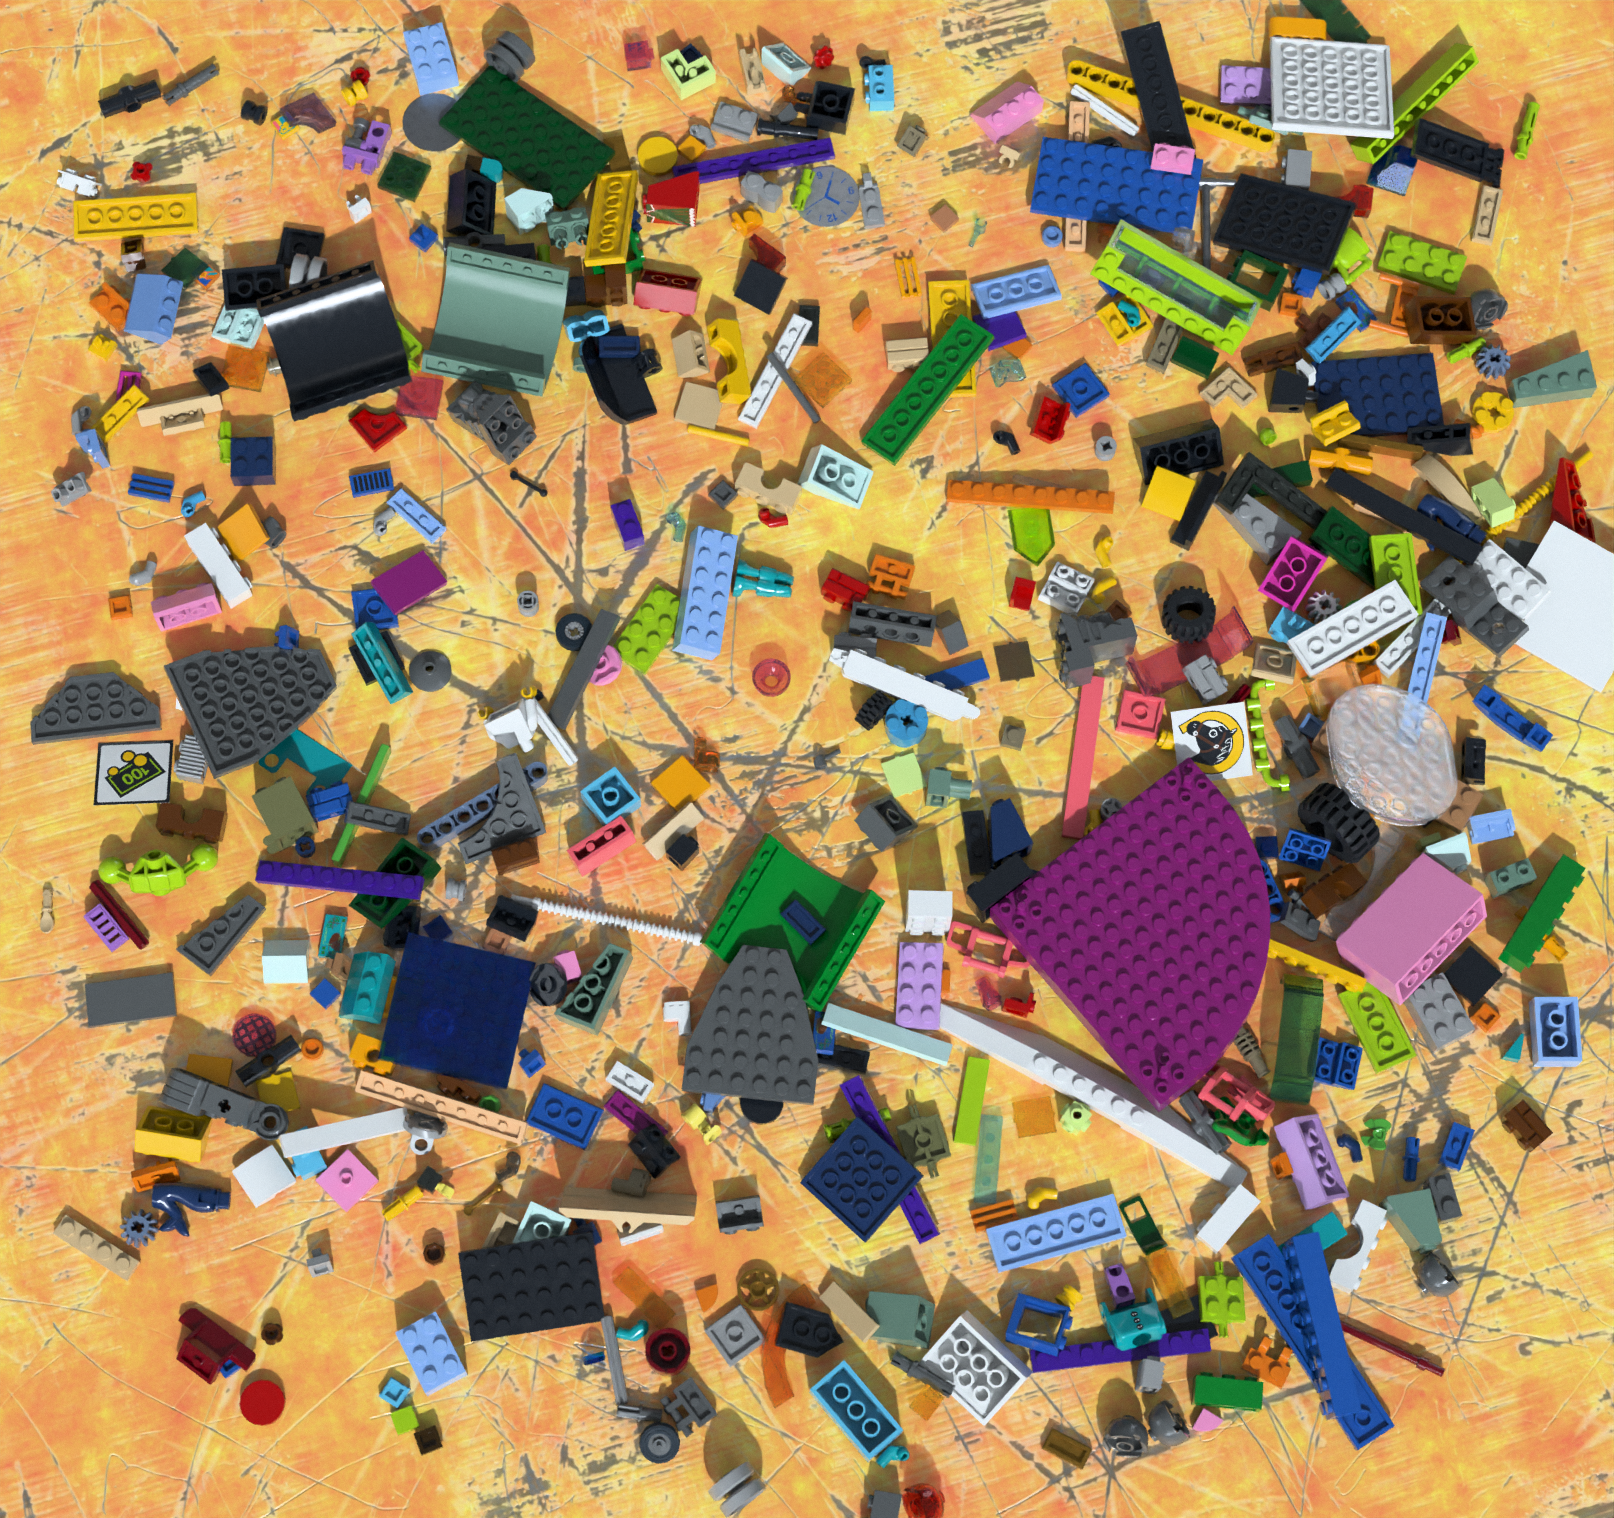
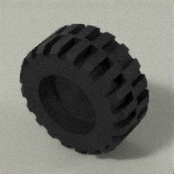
M1319 784L1298 806V817L1307 832L1332 840L1328 852L1339 860L1345 861V863L1359 862L1378 843L1380 838L1379 828L1375 824V820L1369 815L1370 813L1351 794L1346 793L1340 787H1336L1335 784Z

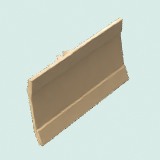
M564 1187L559 1212H562L567 1218L612 1220L620 1232L624 1231L622 1225L627 1221L631 1225L629 1233H632L642 1223L688 1225L695 1219L697 1195L646 1192L644 1197H639L609 1189Z

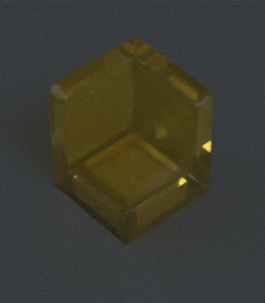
M926 1384L909 1408L925 1421H928L943 1402L944 1397Z

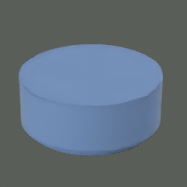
M1056 226L1045 228L1042 233V242L1048 247H1057L1062 241V231Z

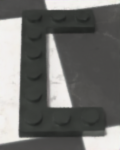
M1250 452L1246 453L1214 502L1231 515L1235 512L1252 484H1255L1314 530L1327 512ZM1310 542V546L1324 553L1322 550H1320L1318 547H1316L1313 543Z

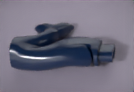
M1426 494L1417 507V512L1436 522L1438 517L1445 527L1478 545L1482 543L1487 535L1485 531L1480 529V525H1477L1459 509L1439 497ZM1426 542L1427 547L1434 551L1435 546Z
M166 1182L154 1184L152 1207L162 1210L169 1215V1218L160 1226L159 1230L169 1232L176 1229L181 1235L189 1237L190 1234L186 1221L175 1201L196 1212H219L220 1209H230L231 1192H224L221 1188L215 1189L192 1183Z

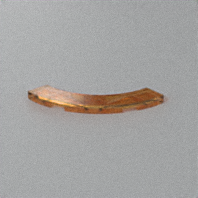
M805 1283L789 1294L778 1307L770 1320L763 1341L761 1365L763 1367L764 1384L774 1408L794 1397L786 1374V1349L775 1346V1339L786 1302L807 1308L816 1303Z

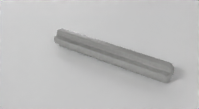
M604 1316L601 1318L615 1400L617 1405L620 1403L626 1404L628 1403L613 1317Z

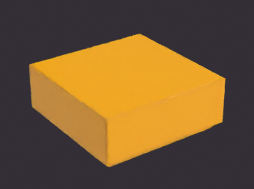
M692 135L677 148V152L691 163H694L706 150V146Z

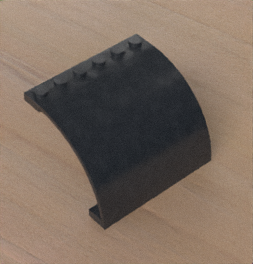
M374 260L256 300L258 313L264 319L279 360L290 400L291 416L294 422L412 382L403 341Z

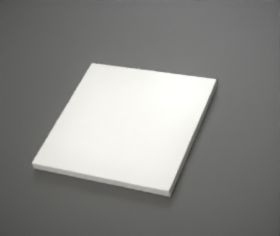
M1270 36L1272 130L1393 139L1394 119L1389 45Z
M1553 521L1525 568L1548 587L1552 593L1524 622L1528 625L1529 631L1515 645L1601 693L1614 671V554ZM1497 627L1494 629L1493 632L1501 633L1503 632L1504 628Z

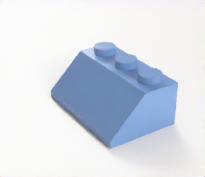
M137 274L124 331L160 345L171 339L183 282L166 275Z

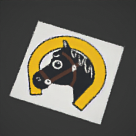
M1244 702L1171 712L1177 766L1190 757L1211 781L1253 775Z

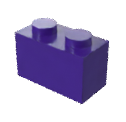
M628 499L610 505L611 515L624 550L627 551L645 545L644 535L631 500Z

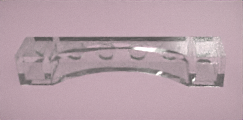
M1385 820L1379 826V841L1371 849V870L1364 888L1353 899L1343 905L1332 908L1318 931L1335 942L1342 932H1346L1351 927L1352 922L1364 913L1362 908L1365 903L1369 905L1375 896L1372 892L1375 886L1380 887L1386 877L1382 875L1386 868L1390 870L1396 858L1393 857L1395 851L1400 852L1406 843L1403 840L1406 832Z

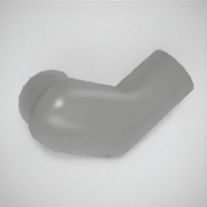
M696 124L690 127V134L695 138L704 140L708 149L716 146L714 137L708 127Z
M390 507L374 518L373 530L378 536H382L387 532V521L395 516L394 511Z
M147 561L144 571L131 574L129 582L135 586L150 583L157 563Z

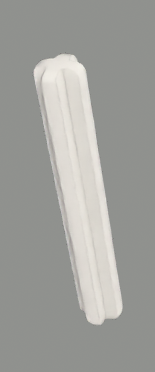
M1078 84L1072 88L1071 95L1082 102H1090V108L1133 137L1138 133V125Z
M533 697L536 701L537 723L569 766L573 765L578 761V756L535 697Z

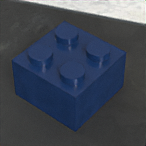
M273 436L231 438V479L234 486L276 485V445Z

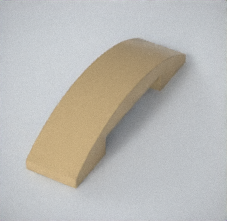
M1427 454L1411 466L1424 482L1428 480L1446 502L1459 509L1473 521L1481 517V513L1467 491L1434 457Z

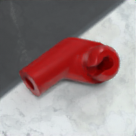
M761 508L759 510V520L769 528L788 525L787 515L775 517L768 508Z

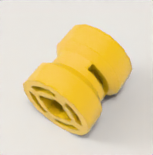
M360 80L353 82L350 87L346 86L341 89V93L350 107L356 105L357 101L368 98L367 91Z

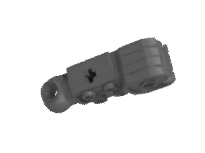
M171 1068L159 1097L160 1102L195 1116H203L205 1114L215 1119L223 1117L226 1119L225 1123L234 1127L242 1126L243 1129L256 1132L264 1140L272 1141L279 1139V1136L285 1134L288 1129V1115L280 1106L264 1103L257 1098L180 1068ZM270 1116L276 1118L277 1123L274 1128L267 1126V1119Z

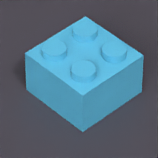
M615 766L580 791L581 799L603 827L619 816L625 819L641 807L640 797Z

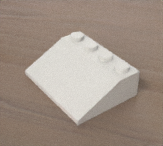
M968 1310L958 1317L919 1363L922 1367L955 1385L956 1387L951 1395L983 1426L988 1423L1033 1373L1030 1368Z

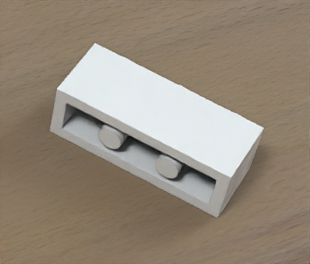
M1241 1184L1237 1188L1232 1186L1224 1195L1228 1199L1222 1205L1218 1202L1210 1212L1213 1215L1208 1222L1204 1219L1196 1228L1199 1232L1196 1237L1215 1254L1261 1202Z

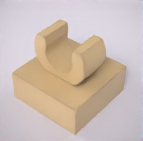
M1003 144L999 152L1004 155L1000 157L999 163L1003 164L1005 158H1009V168H1013L1015 160H1021L1024 153Z

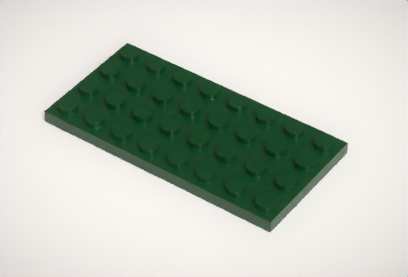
M491 65L484 70L439 120V125L484 157L499 161L504 171L530 189L550 193L553 205L562 211H566L615 155V150L500 73Z

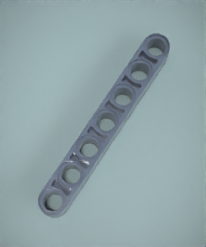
M534 762L522 769L531 792L544 785L548 780L547 767L542 762ZM537 770L544 772L541 777L533 776V773ZM499 783L422 828L417 834L420 848L425 852H431L489 818L497 801L496 795L499 793ZM481 803L489 805L486 810H479L477 807ZM463 814L470 816L467 821L459 820V817ZM449 825L452 828L449 832H442L441 827ZM431 836L433 840L430 843L422 842L424 837Z

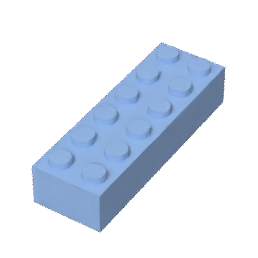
M699 525L690 533L672 651L708 660H713L720 654L737 546V535Z

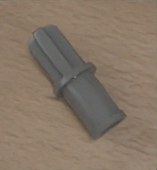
M620 1403L617 1407V1416L637 1419L638 1422L640 1420L661 1422L662 1409L643 1407V1404L636 1406Z

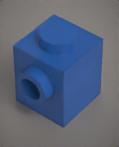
M1303 268L1301 272L1296 271L1292 281L1295 284L1293 291L1304 298L1312 299L1322 273Z

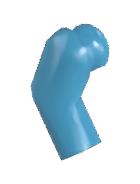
M202 490L184 498L181 506L183 516L191 517L195 512L196 505L206 500Z

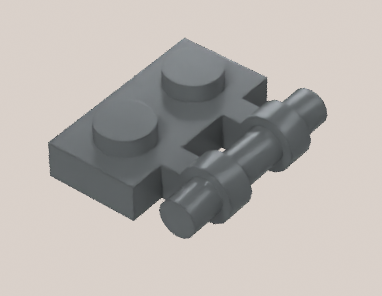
M1291 889L1288 892V896L1292 898V902L1284 903L1279 922L1309 942L1316 941L1321 922L1315 918L1302 902L1301 898L1305 894ZM1301 905L1306 908V911L1301 909Z
M691 1377L673 1390L677 1397L676 1400L672 1402L668 1396L660 1400L665 1407L663 1409L667 1415L670 1414L677 1424L676 1428L679 1432L682 1431L686 1438L694 1433L689 1426L693 1421L700 1428L718 1415ZM681 1405L689 1413L686 1418H683L677 1410Z

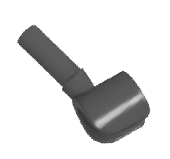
M838 748L826 755L820 754L816 756L814 760L815 769L821 770L826 768V760L840 754V749Z

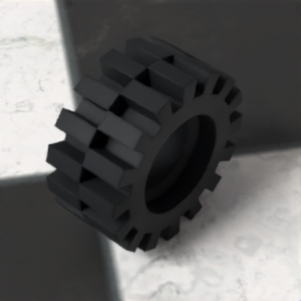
M880 690L876 691L859 709L855 720L869 731L886 715L893 701Z

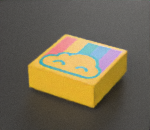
M288 112L271 122L272 127L282 140L300 130Z

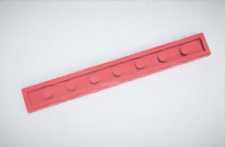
M1092 676L1091 683L1082 685L1061 835L1064 838L1081 840L1084 836L1104 677Z

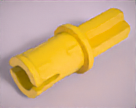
M415 1185L401 1197L398 1195L397 1200L381 1211L382 1215L387 1221H391L405 1209L408 1211L409 1206L421 1197H424L423 1193Z

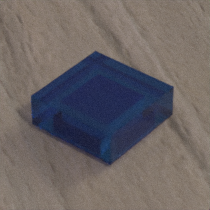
M441 915L423 926L424 931L435 946L453 934Z

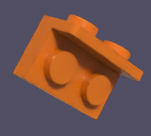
M104 282L102 284L103 290L89 302V305L119 332L125 326L130 299L127 297L124 299L120 296V291L114 285L109 286Z

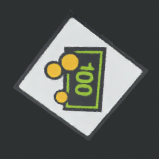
M173 740L98 743L93 806L169 803Z

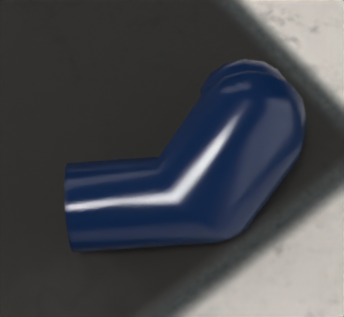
M1346 1133L1337 1137L1338 1146L1347 1147L1350 1150L1352 1163L1363 1161L1360 1143L1355 1138Z

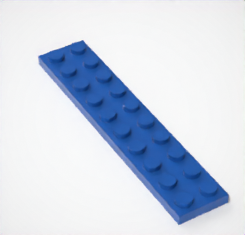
M1268 1234L1232 1257L1231 1260L1289 1349L1293 1350V1355L1314 1385L1316 1375L1309 1365L1311 1354L1309 1348L1305 1347L1303 1339L1306 1333L1304 1326L1300 1325L1298 1319L1300 1308L1299 1304H1295L1293 1298L1295 1287L1288 1277L1290 1266ZM1349 1357L1362 1411L1351 1416L1336 1418V1421L1357 1451L1395 1425Z

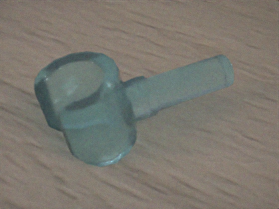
M980 218L976 219L974 235L969 243L970 247H973L978 236L985 232L987 221L984 226H979Z

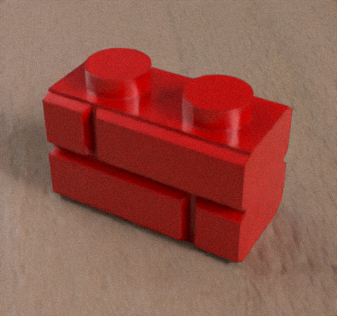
M834 568L831 569L821 589V595H823L824 600L829 603L837 602L848 612H852L853 601L864 603L870 592L869 585Z

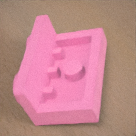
M1155 143L1151 169L1191 175L1195 149H1191L1188 146L1176 147L1168 143Z

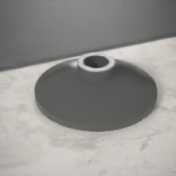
M426 651L420 653L412 660L409 667V676L412 683L422 691H438L446 686L451 678L450 662L439 652ZM428 666L433 667L431 672L426 671Z

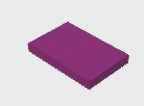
M424 550L371 580V585L392 613L397 615L446 586L447 580Z

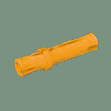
M1524 905L1514 915L1521 921L1528 909ZM1550 933L1547 936L1545 934L1543 940L1546 942L1543 948H1546L1558 962L1562 961L1569 952L1556 940L1557 937Z

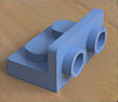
M85 429L75 435L84 453H90L95 463L99 462L102 469L110 467L105 445L95 429Z

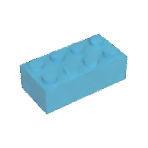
M845 1360L809 1390L812 1397L867 1462L903 1432L900 1425Z

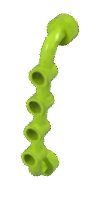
M1260 679L1252 684L1250 698L1246 699L1247 711H1252L1253 718L1249 719L1250 731H1255L1256 739H1252L1253 751H1258L1259 759H1255L1256 771H1261L1263 780L1269 786L1280 788L1281 792L1290 791L1288 774L1279 775V779H1274L1270 775L1258 691L1262 687H1265L1266 691L1275 690V682L1273 680Z

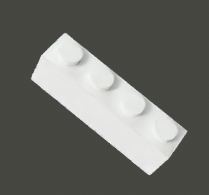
M204 523L184 535L187 544L231 609L252 596L250 581L247 577L242 578L239 573L242 571L235 560H230L228 548L225 544L220 545L217 540L220 537L213 527L209 529L207 524Z

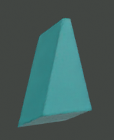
M1523 1033L1515 1040L1502 1057V1060L1515 1063L1520 1060L1524 1039Z

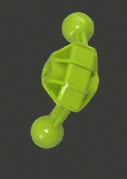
M200 844L192 850L190 861L180 866L168 853L158 849L150 850L139 858L131 872L126 870V865L120 858L112 856L102 860L98 873L100 878L108 884H117L122 881L129 884L131 891L134 893H151L155 896H164L175 889L185 886L186 877L195 871L205 872L212 870L218 862V853L213 846Z

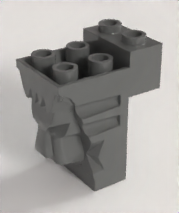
M473 381L446 408L453 422L484 441L492 455L507 465H510L537 437L532 426L523 419L509 394L501 395L490 392L476 381Z
M1104 610L1091 616L1084 614L1078 617L1074 613H1060L1059 622H1056L1057 631L1054 632L1057 644L1060 643L1062 648L1060 651L1062 661H1060L1061 670L1058 671L1061 683L1064 682L1066 689L1089 684L1093 676L1094 663L1133 654L1138 635L1132 618H1121L1115 621L1111 614Z

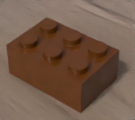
M1414 296L1404 306L1410 344L1461 345L1464 342L1468 343L1477 335L1470 297Z

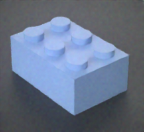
M442 22L403 32L420 96L459 86L456 68Z
M1534 997L1529 1002L1533 1067H1577L1582 1062L1578 997Z
M436 1311L395 1332L427 1396L468 1375Z

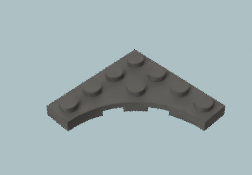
M516 753L495 760L499 773L497 801L485 824L472 836L458 843L465 864L491 855V850L518 841L523 842L524 839L534 838L546 833Z

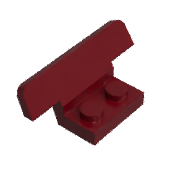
M189 1308L180 1316L178 1321L193 1332L184 1339L176 1359L210 1385L216 1381L223 1364L229 1359L246 1372L255 1362L256 1354L254 1351L198 1309Z

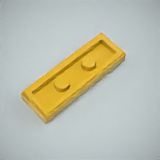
M134 384L90 429H95L102 441L107 443L137 413V409L142 408L150 399Z

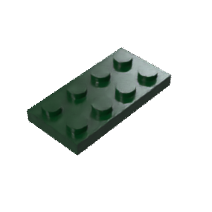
M1331 506L1308 540L1373 590L1375 589L1369 537L1372 535Z

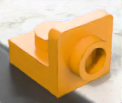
M752 205L739 214L736 211L732 213L731 225L736 232L740 231L743 236L763 224V219Z

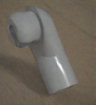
M80 407L72 414V435L79 434L82 431V424L91 415L90 407Z

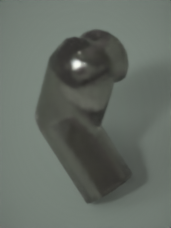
M509 1152L506 1156L505 1168L495 1172L499 1182L518 1173L521 1158L517 1152Z

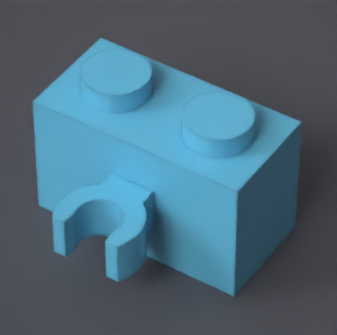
M1283 606L1268 633L1274 640L1287 644L1288 640L1315 626V624Z
M305 1126V1127H303V1128H301V1129H299V1130H297V1131L305 1130V1129H309V1128H308L307 1126ZM320 1151L292 1156L294 1164L291 1165L296 1177L301 1175L303 1180L311 1178L327 1169Z

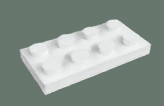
M1489 539L1482 546L1483 549L1473 566L1466 564L1465 567L1495 590L1498 603L1525 622L1552 591Z

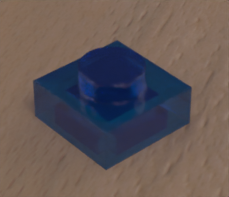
M1277 836L1255 837V849L1260 860L1278 859Z

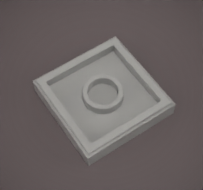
M741 1304L704 1330L729 1367H732L767 1341Z

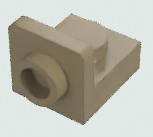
M909 125L897 147L915 157L924 141L929 139L925 135L927 131L918 125L915 128Z

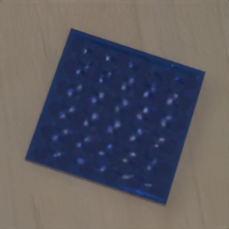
M408 932L378 1060L507 1090L532 981L529 982L532 971L535 969L536 962Z

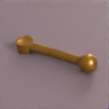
M496 1184L495 1189L471 1207H465L464 1213L470 1216L475 1208L495 1193L502 1192L503 1185Z

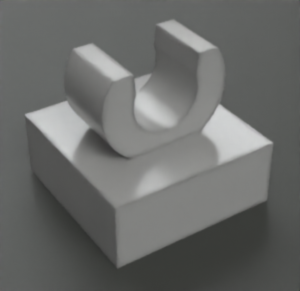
M320 1248L311 1250L313 1258L306 1261L312 1278L334 1272L328 1254L323 1255Z

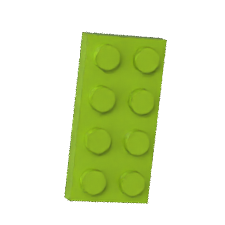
M1390 231L1377 269L1454 295L1467 256Z
M1412 533L1370 536L1369 545L1375 590L1396 580L1417 611L1418 616H1421L1423 613Z
M656 584L613 646L620 653L622 661L641 673L647 674L675 633L680 603L679 597Z
M1366 982L1362 993L1347 990L1338 994L1337 997L1376 1074L1416 1057V1053L1388 997Z

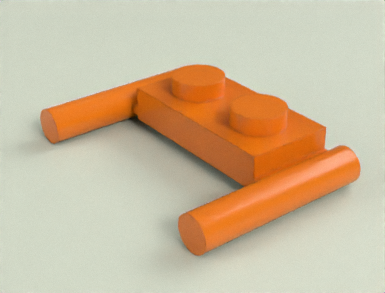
M1380 272L1378 280L1398 285V288L1396 289L1389 324L1370 319L1368 327L1408 338L1404 306L1414 296H1417L1420 283Z

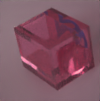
M648 40L624 44L627 71L651 68L654 52L653 48H649Z

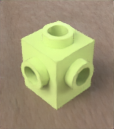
M1074 1101L1072 1105L1067 1103L1060 1112L1062 1117L1059 1123L1062 1124L1061 1126L1065 1131L1077 1136L1080 1131L1085 1132L1091 1125L1090 1118L1092 1113L1089 1112L1090 1108L1083 1102L1078 1103ZM1073 1113H1076L1081 1118L1075 1119Z

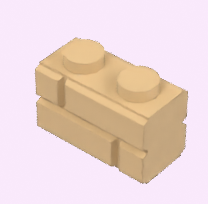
M927 337L886 341L887 369L893 370V372H901L906 368L917 370L929 355Z

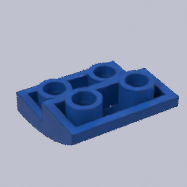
M1289 828L1278 859L1320 871L1332 840Z
M1321 1037L1316 1038L1308 1080L1337 1088L1354 1090L1363 1048L1345 1042L1337 1043Z

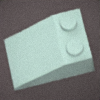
M821 444L811 448L797 484L815 495L860 509L874 471Z

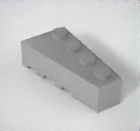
M1248 494L1245 495L1235 512L1231 515L1213 503L1266 565L1279 557L1292 535L1299 539L1302 535L1301 531Z

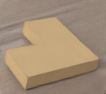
M1227 367L1199 393V396L1213 409L1228 396L1242 410L1258 395L1230 367Z

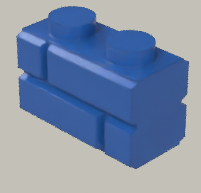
M342 781L332 783L330 788L312 789L309 791L310 794L306 795L315 823L346 814L347 802H353L348 783H343Z

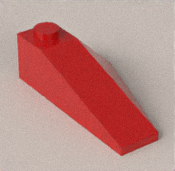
M1564 457L1559 458L1549 522L1550 526L1553 521H1556L1596 544L1592 519H1587L1584 509L1588 505L1586 499L1583 500L1579 492L1581 482L1575 463Z

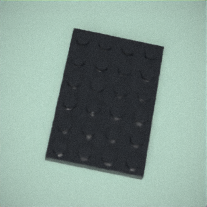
M1241 173L1214 236L1213 245L1239 252L1247 250L1262 258L1330 275L1357 204Z
M592 1231L458 1252L471 1342L601 1322V1318L604 1317Z

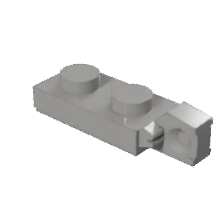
M871 172L863 173V185H859L858 193L864 229L885 227L879 187L877 183L872 184Z

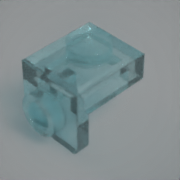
M1020 359L1000 360L990 369L996 387H1001L1006 382L1023 381L1026 378Z

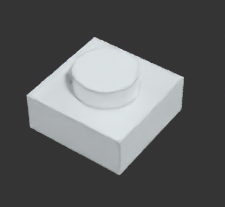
M1303 359L1296 362V374L1309 379L1308 387L1310 388L1316 382L1315 368Z

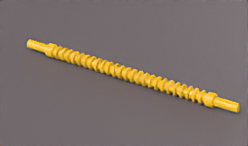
M1587 451L1574 461L1577 472H1579V468L1593 458L1591 451ZM1554 474L1553 478H1549V481H1545V485L1542 484L1540 488L1536 489V492L1533 491L1532 495H1528L1527 499L1524 498L1523 502H1519L1516 505L1514 519L1493 528L1489 526L1488 530H1484L1487 535L1480 546H1483L1489 539L1493 540V536L1497 537L1498 533L1506 530V526H1510L1511 523L1515 522V519L1518 520L1519 516H1523L1524 512L1527 513L1528 509H1532L1533 506L1537 505V502H1541V498L1545 499L1546 495L1553 492L1557 474ZM1453 557L1454 559H1456V560H1457L1458 562H1460L1461 564L1463 563V561H1461V560H1459V559Z

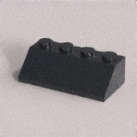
M1212 419L1133 439L1135 457L1145 485L1150 484L1157 466L1181 475H1188L1224 465L1220 429Z

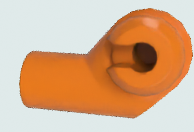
M1457 418L1453 424H1463L1466 422ZM1479 424L1474 427L1471 426L1473 438L1478 439L1482 437L1484 428Z

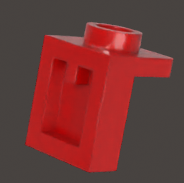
M1030 992L1027 1003H1022L1023 1001L1016 997L1005 998L1002 1011L1027 1019L1028 1013H1033L1036 1005V1000H1032L1034 993Z

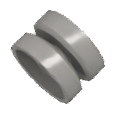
M296 254L292 262L289 289L327 276V258L315 256L310 261L308 255Z
M745 1462L736 1469L734 1468L708 1490L709 1495L714 1501H720L729 1496L720 1506V1510L726 1518L741 1510L767 1488L760 1478L753 1479L746 1484L755 1472L749 1462Z

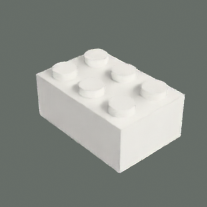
M909 890L906 902L905 932H910L911 935L932 933L934 936H943L945 933H949L952 920V891Z

